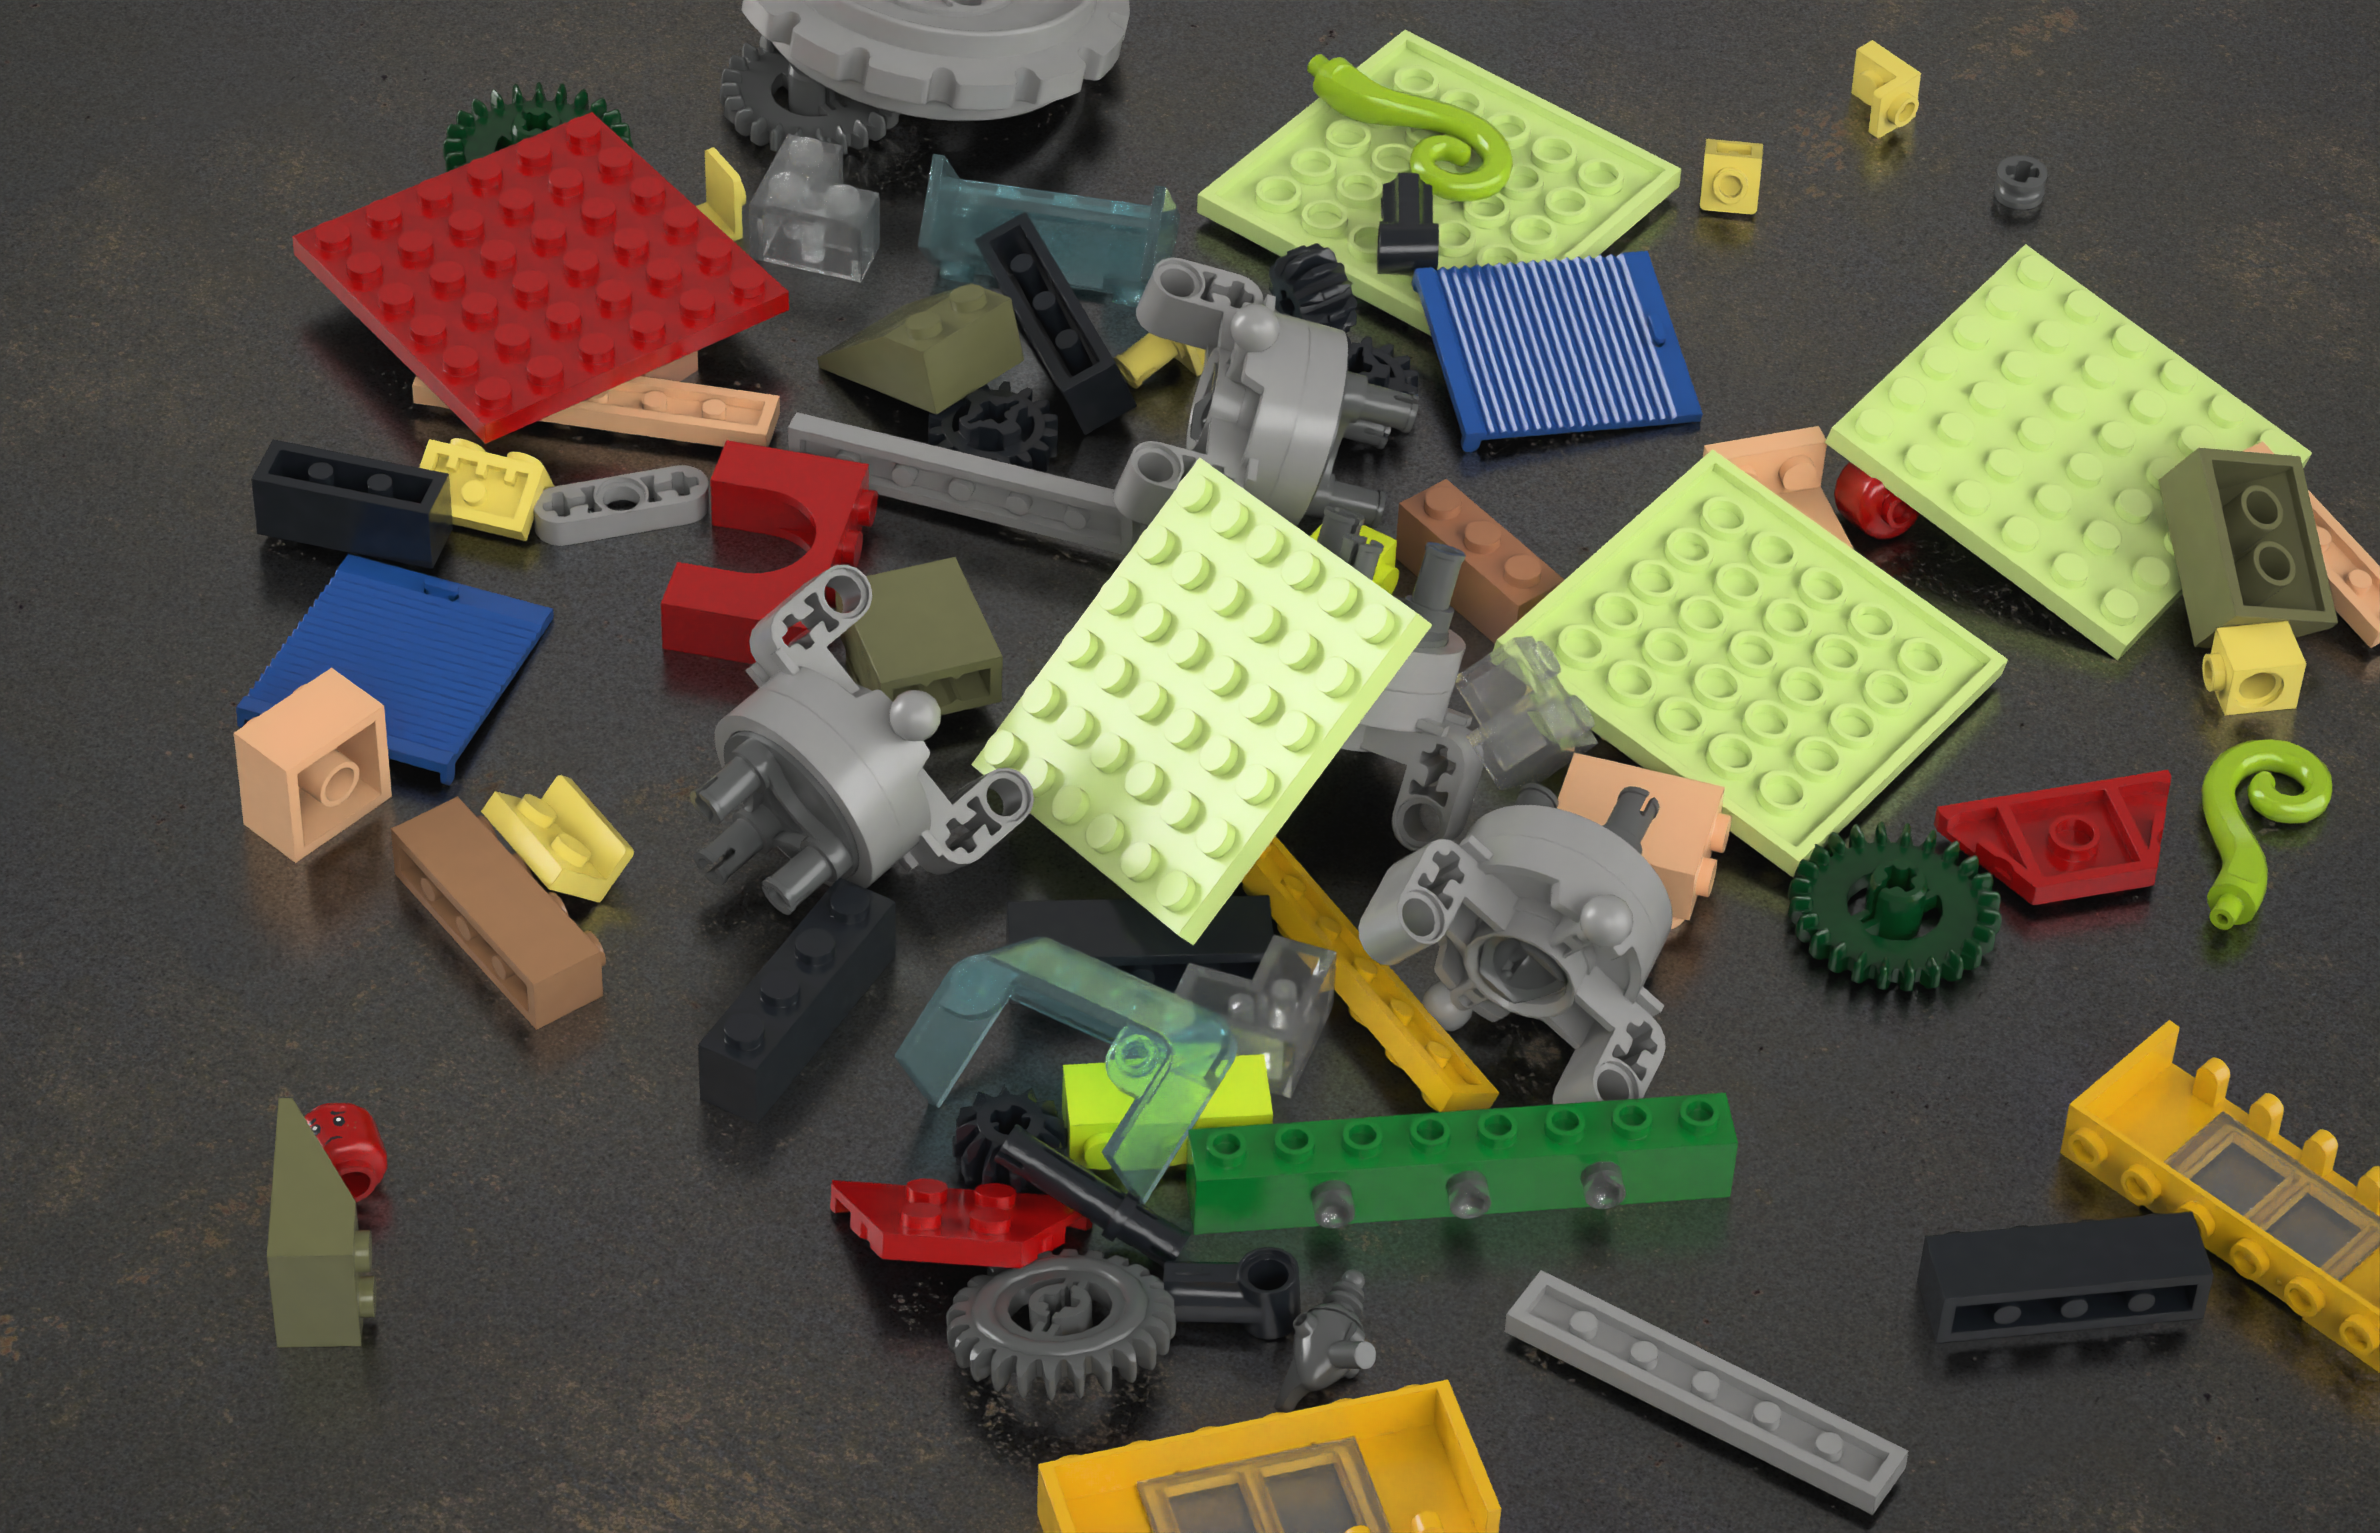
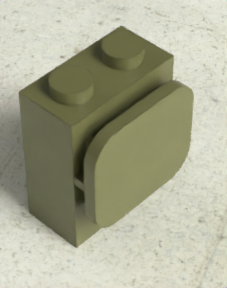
M956 557L866 576L872 589L870 608L863 617L840 635L846 649V669L856 684L871 691L881 690L892 702H894L898 695L908 690L927 692L936 699L941 709V715L1002 702L1003 656ZM836 591V612L842 613L843 602Z

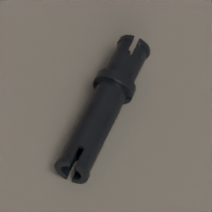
M1018 1124L1015 1125L993 1160L1031 1182L1032 1185L1065 1206L1088 1218L1092 1223L1103 1229L1101 1235L1113 1242L1115 1238H1118L1148 1256L1149 1259L1162 1266V1268H1164L1166 1261L1176 1260L1191 1235L1188 1231L1167 1221L1140 1203L1141 1196L1129 1189L1126 1194L1115 1186L1110 1185L1071 1158L1040 1141L1036 1136Z

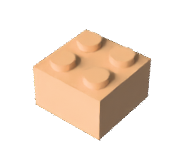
M330 668L308 684L298 687L290 696L260 716L250 719L242 728L234 732L243 823L295 863L392 797L384 705L333 668Z

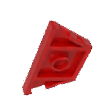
M2162 770L1937 806L1934 826L1937 832L1950 842L1958 841L1960 849L1968 856L1977 855L1979 864L2031 905L2154 886L2172 776L2169 770Z
M927 1178L911 1180L907 1185L832 1180L830 1209L834 1213L851 1212L850 1229L860 1238L868 1240L870 1248L881 1259L1021 1269L1037 1260L1040 1253L1052 1251L1064 1244L1066 1227L1086 1231L1092 1228L1093 1225L1088 1218L1065 1206L1050 1195L1016 1193L1013 1187L1000 1183L982 1184L977 1186L975 1190L948 1188L947 1184L940 1180Z

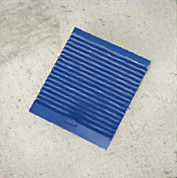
M1648 251L1624 252L1617 257L1613 254L1603 257L1600 254L1595 258L1589 255L1584 259L1577 256L1573 260L1566 257L1561 261L1555 258L1550 262L1546 259L1538 263L1532 260L1527 264L1524 261H1520L1516 265L1513 262H1509L1506 265L1499 262L1494 266L1489 263L1483 267L1478 264L1471 268L1465 265L1460 269L1453 266L1448 270L1442 267L1437 271L1432 267L1415 269L1411 284L1421 300L1462 433L1461 446L1463 451L1473 452L1477 450L1481 440L1701 421L1703 413Z
M348 554L337 568L334 578L331 577L329 585H325L324 592H320L318 600L315 599L313 607H309L308 614H304L302 622L299 621L297 629H293L292 636H288L286 644H282L281 651H277L275 659L272 658L270 666H266L264 674L261 673L259 681H255L254 688H250L248 697L244 696L237 705V726L242 728L250 719L260 716L290 696L298 687L308 684L330 668H333L384 705L389 759L439 772L440 782L445 785H451L455 777L456 761L553 620V608Z

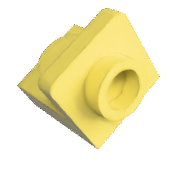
M1873 40L1856 49L1851 93L1871 106L1869 133L1879 139L1892 130L1907 125L1916 117L1919 106L1918 93L1921 73Z
M1706 139L1700 208L1702 210L1750 215L1757 212L1763 144Z

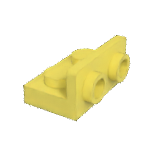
M459 438L451 439L449 444L429 439L419 467L449 474L452 522L454 525L522 541H527L534 520V506L543 490L554 487L545 467L535 457L521 452H509L507 457L487 453L480 445Z
M558 775L541 799L530 794H525L523 798H518L495 791L481 810L483 815L549 890L600 903L634 855V850L569 777Z

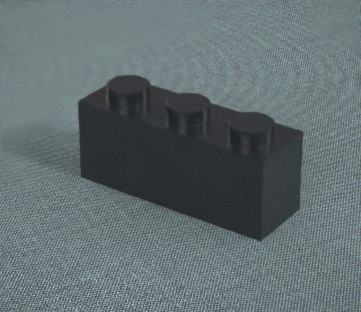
M273 439L251 479L257 534L433 569L453 529L448 473Z

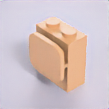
M1574 752L1558 796L1559 805L1557 808L1580 815L1602 826L1607 822L1617 803L1618 795L1624 788L1629 786L1640 787L1650 792L1640 811H1644L1649 800L1653 797L1658 800L1660 807L1657 816L1652 820L1641 841L1642 856L1655 870L1667 890L1672 907L1671 929L1678 927L1684 920H1690L1697 896L1708 898L1712 890L1717 868V860L1710 858L1712 851L1724 853L1728 841L1732 816L1721 813L1725 787Z

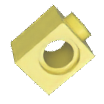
M2288 621L2216 628L2211 654H2206L2203 658L2202 672L2205 686L2208 691H2215L2224 716L2297 708L2306 662Z

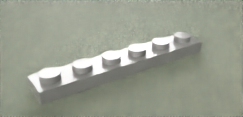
M796 412L788 426L789 451L869 464V489L876 490L879 495L1126 556L1141 535V523L1126 518L1114 504V489Z
M1540 1270L1506 1314L1504 1332L1871 1515L1877 1510L1906 1468L1908 1450Z

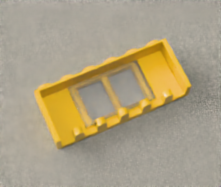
M2168 1020L2069 1104L2060 1153L2139 1208L2143 1205L2152 1212L2161 1214L2193 1212L2206 1249L2230 1264L2241 1276L2253 1280L2288 1304L2295 1313L2303 1317L2302 1320L2380 1373V1166H2373L2359 1179L2358 1185L2355 1186L2333 1171L2338 1143L2329 1131L2324 1129L2318 1130L2305 1141L2302 1150L2279 1135L2284 1107L2275 1095L2265 1093L2250 1106L2248 1114L2225 1098L2230 1070L2221 1059L2216 1057L2209 1059L2197 1070L2195 1077L2172 1063L2180 1027Z
M1449 1380L1423 1385H1407L1398 1390L1355 1399H1339L1330 1404L1288 1413H1271L1263 1418L1220 1427H1203L1186 1434L1152 1441H1135L1123 1447L1084 1455H1067L1055 1461L1038 1464L1037 1515L1044 1533H1499L1501 1507Z

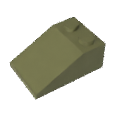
M970 283L901 306L818 356L817 360L821 369L937 415L1023 362L1024 357L1012 299L980 285Z
M278 1098L267 1246V1264L277 1348L361 1346L363 1318H375L376 1278L375 1276H363V1272H371L372 1269L371 1230H358L356 1201L293 1098Z

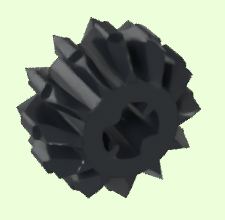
M1318 243L1307 247L1302 245L1287 251V255L1276 259V263L1270 266L1269 277L1271 283L1269 284V291L1273 296H1276L1275 309L1279 313L1341 329L1345 333L1350 332V328L1356 325L1357 314L1355 308H1357L1358 301L1352 294L1351 286L1353 283L1348 280L1344 265L1337 262L1335 253L1330 248H1323Z
M1004 1084L997 1097L978 1092L973 1106L960 1108V1114L956 1119V1134L952 1137V1154L956 1158V1165L961 1166V1173L964 1175L965 1183H1000L1013 1187L1016 1193H1020L1025 1187L1042 1193L1043 1191L1032 1185L1031 1182L993 1160L1016 1124L1051 1148H1055L1064 1154V1149L1067 1148L1068 1131L1065 1128L1064 1120L1058 1118V1111L1055 1108L1054 1100L1037 1102L1032 1088L1021 1095H1012Z

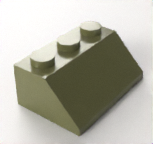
M2198 448L2158 480L2194 647L2212 648L2215 631L2219 627L2288 621L2296 638L2331 629L2338 624L2300 456Z

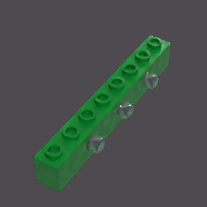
M1726 1093L1189 1129L1186 1190L1194 1235L1314 1226L1339 1228L1347 1224L1455 1216L1471 1219L1483 1214L1582 1207L1608 1209L1625 1204L1731 1197L1738 1140Z

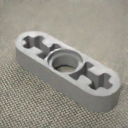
M677 465L550 487L543 490L534 506L535 533L542 541L548 544L565 546L695 523L701 520L709 510L708 478L701 470L695 467ZM649 498H654L655 502H649ZM617 500H628L637 504L634 508L623 511L612 510L607 507L609 503ZM594 508V512L589 513L588 509Z

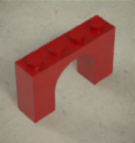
M726 440L710 479L712 525L780 537L795 543L806 554L787 567L764 573H742L677 562L661 601L662 649L748 664L755 663L756 661L750 650L749 640L752 629L762 618L804 583L835 565L857 567L863 543V533L861 530L863 526L871 527L873 525L878 503V492L869 489V464ZM826 586L824 591L825 600L831 608H836V591ZM801 621L789 627L786 634L782 637L784 643L788 646L795 637L808 628Z

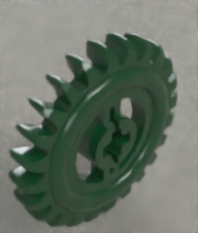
M541 82L536 84L532 101L525 100L518 84L515 83L512 89V104L508 105L504 103L501 95L493 89L490 95L491 111L487 110L483 102L474 98L471 103V113L463 110L457 112L456 124L448 125L447 139L443 142L445 172H448L475 159L516 144L523 139L533 137L569 122L574 118L593 112L634 150L629 125L625 122L622 123L621 114L618 109L607 112V103L604 98H599L593 102L589 110L588 93L585 89H582L576 95L574 103L568 104L566 87L562 83L557 90L556 97L552 101H548Z
M1880 821L1876 827L1873 843H1868L1865 840L1861 828L1855 824L1850 833L1849 848H1846L1844 840L1836 832H1832L1829 835L1826 849L1815 844L1809 861L1805 859L1800 861L1795 872V878L1789 884L1788 898L1791 902L1788 916L1796 924L1795 935L1804 943H1810L1808 952L1816 959L1829 958L1828 969L1834 973L1850 970L1852 971L1851 981L1858 984L1863 983L1867 978L1874 979L1877 989L1886 990L1891 982H1896L1902 991H1913L1914 982H1920L1928 989L1939 987L1940 976L1947 981L1953 982L1962 978L1963 969L1973 970L1981 965L1982 955H1986L1994 949L1995 935L2001 927L2002 918L1999 912L2001 897L1999 892L1992 891L1993 877L1991 873L1987 872L1977 875L1979 868L1977 855L1965 859L1960 866H1956L1960 852L1958 841H1954L1945 849L1944 853L1939 855L1934 853L1937 839L1935 830H1931L1925 841L1918 847L1913 845L1909 823H1906L1897 842H1890L1887 837L1885 824L1883 821ZM1868 887L1864 910L1851 916L1847 907L1849 899L1862 888ZM1936 908L1940 916L1938 926L1926 935L1914 938L1921 928L1923 913Z

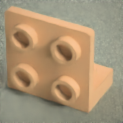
M1819 426L1704 445L1703 457L1713 449L1853 549L1821 488L1827 444L1825 443L1826 438Z

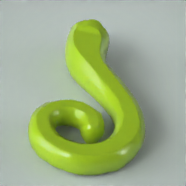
M1318 54L1308 63L1307 71L1314 77L1313 91L1340 114L1363 123L1422 128L1447 134L1429 136L1420 140L1413 148L1409 161L1411 173L1419 174L1421 180L1426 184L1432 185L1433 195L1459 202L1478 201L1499 193L1507 184L1513 168L1511 150L1503 135L1482 117L1449 103L1383 87L1368 78L1342 57L1328 60L1324 55ZM1470 147L1479 155L1483 162L1478 169L1461 174L1445 171L1435 164L1437 161H1447L1463 167L1470 161Z
M2274 739L2250 740L2239 743L2220 754L2204 777L2201 789L2203 812L2209 832L2222 859L2221 871L2207 894V903L2211 909L2210 921L2219 929L2228 930L2233 925H2242L2250 922L2258 911L2267 890L2268 868L2266 857L2236 803L2235 792L2238 785L2248 776L2260 772L2253 777L2247 787L2249 803L2265 818L2281 823H2307L2319 817L2326 810L2331 800L2333 791L2332 779L2328 768L2315 754L2299 745ZM2267 771L2282 773L2295 779L2301 784L2304 792L2292 796L2279 793L2275 789L2274 777Z

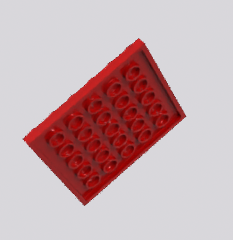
M593 112L574 118L569 122L533 137L523 139L509 147L475 159L468 164L434 178L424 180L415 186L381 200H376L369 205L292 236L294 255L485 444L789 310V291Z

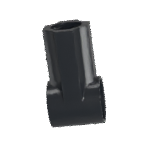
M1398 173L1394 180L1383 184L1381 197L1382 221H1379L1377 274L1414 275L1415 269L1430 267L1437 271L1439 224L1433 223L1432 185L1426 184L1421 180L1419 174Z
M1257 1248L1246 1253L1239 1262L1166 1261L1164 1265V1290L1174 1298L1176 1322L1241 1323L1246 1332L1257 1338L1275 1339L1290 1334L1294 1330V1320L1301 1314L1298 1262L1291 1253L1281 1248Z

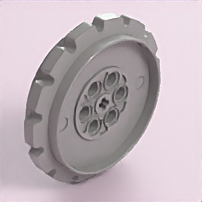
M743 0L741 11L750 23L766 39L770 40L791 64L811 79L841 95L876 108L914 117L947 121H985L1032 112L1056 100L1080 92L1083 79L1100 80L1111 70L1119 58L1129 20L1130 5L1129 0Z

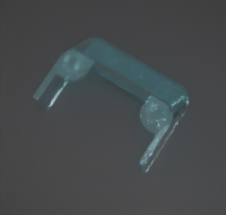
M933 154L918 248L930 264L940 268L939 276L941 278L971 283L974 282L975 274L993 277L974 239L1026 211L1071 288L1113 294L1112 302L1137 307L1156 264L1162 259L1172 257L1177 240L1180 214L1167 187L1155 185L1152 206L960 179L945 155Z
M1032 937L968 956L958 961L948 971L894 1055L927 1102L940 1108L1009 999L1109 1043L1111 1047L1105 1062L1107 1074L1118 1090L1135 1098V1100L1104 1147L1102 1154L1128 1191L1131 1189L1141 1196L1139 1202L1145 1204L1187 1138L1188 1130L1193 1128L1235 1060L1237 1040L1225 1019L1208 1008L1047 937Z

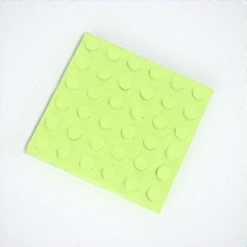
M1407 30L1402 31L1357 67L1360 72L1383 87L1435 99L1471 111L1491 123L1503 135L1511 150L1513 168L1507 184L1499 193L1478 201L1462 202L1447 200L1433 195V223L1439 224L1437 270L1442 267L1448 270L1453 266L1460 269L1465 265L1471 268L1476 264L1483 267L1488 263L1494 266L1499 262L1503 265L1513 262L1516 265L1520 261H1524L1526 264L1532 260L1538 263L1543 259L1550 262L1557 258L1561 261L1566 257L1573 260L1577 256L1584 259L1589 255L1595 258L1680 186L1681 168ZM1319 97L1197 195V213L1281 257L1287 255V251L1302 245L1307 247L1318 243L1323 248H1330L1335 253L1337 262L1344 265L1345 274L1348 280L1353 283L1351 289L1354 296L1431 336L1419 294L1413 290L1411 284L1413 275L1377 274L1379 221H1382L1381 197L1383 184L1394 180L1398 173H1411L1409 168L1411 153L1420 140L1429 136L1447 134L1422 128L1376 125L1356 121L1340 114ZM1470 147V161L1463 167L1447 161H1437L1435 164L1445 171L1461 174L1478 169L1483 162L1479 155Z
M2026 244L1832 427L1825 441L1828 446L1871 478L1881 481L1886 489L2116 660H2119L2183 594L2158 480L2198 448L2243 451L2263 441L2274 454L2300 456L2303 468L2312 455L2310 450Z
M1713 449L1498 638L1491 657L1644 769L1725 787L1721 813L1732 816L1730 832L1792 877L1795 876L1796 869L1802 859L1809 861L1815 844L1824 848L1827 845L1829 835L1832 832L1838 834L2002 675L2008 659Z
M1199 457L1147 529L1140 535L1136 544L1110 579L1102 586L1100 592L1084 614L1064 637L1055 653L1034 681L1027 687L1023 696L1000 727L989 738L985 747L971 765L983 775L998 768H1011L1024 775L1033 788L1034 802L1030 814L1173 932L1194 946L1431 628L1432 624Z

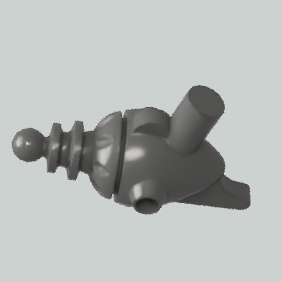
M1357 1269L1346 1271L1342 1276V1281L1334 1283L1331 1291L1326 1293L1323 1303L1309 1309L1308 1312L1301 1313L1294 1320V1358L1274 1405L1278 1412H1292L1302 1397L1309 1392L1324 1389L1342 1377L1351 1379L1357 1375L1360 1369H1369L1374 1365L1376 1350L1373 1344L1364 1341L1366 1335L1359 1319L1364 1310L1362 1303L1365 1295L1362 1288L1365 1285V1277Z

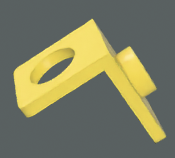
M714 147L705 150L706 202L696 207L733 241L742 239V206L746 204V192L741 178Z

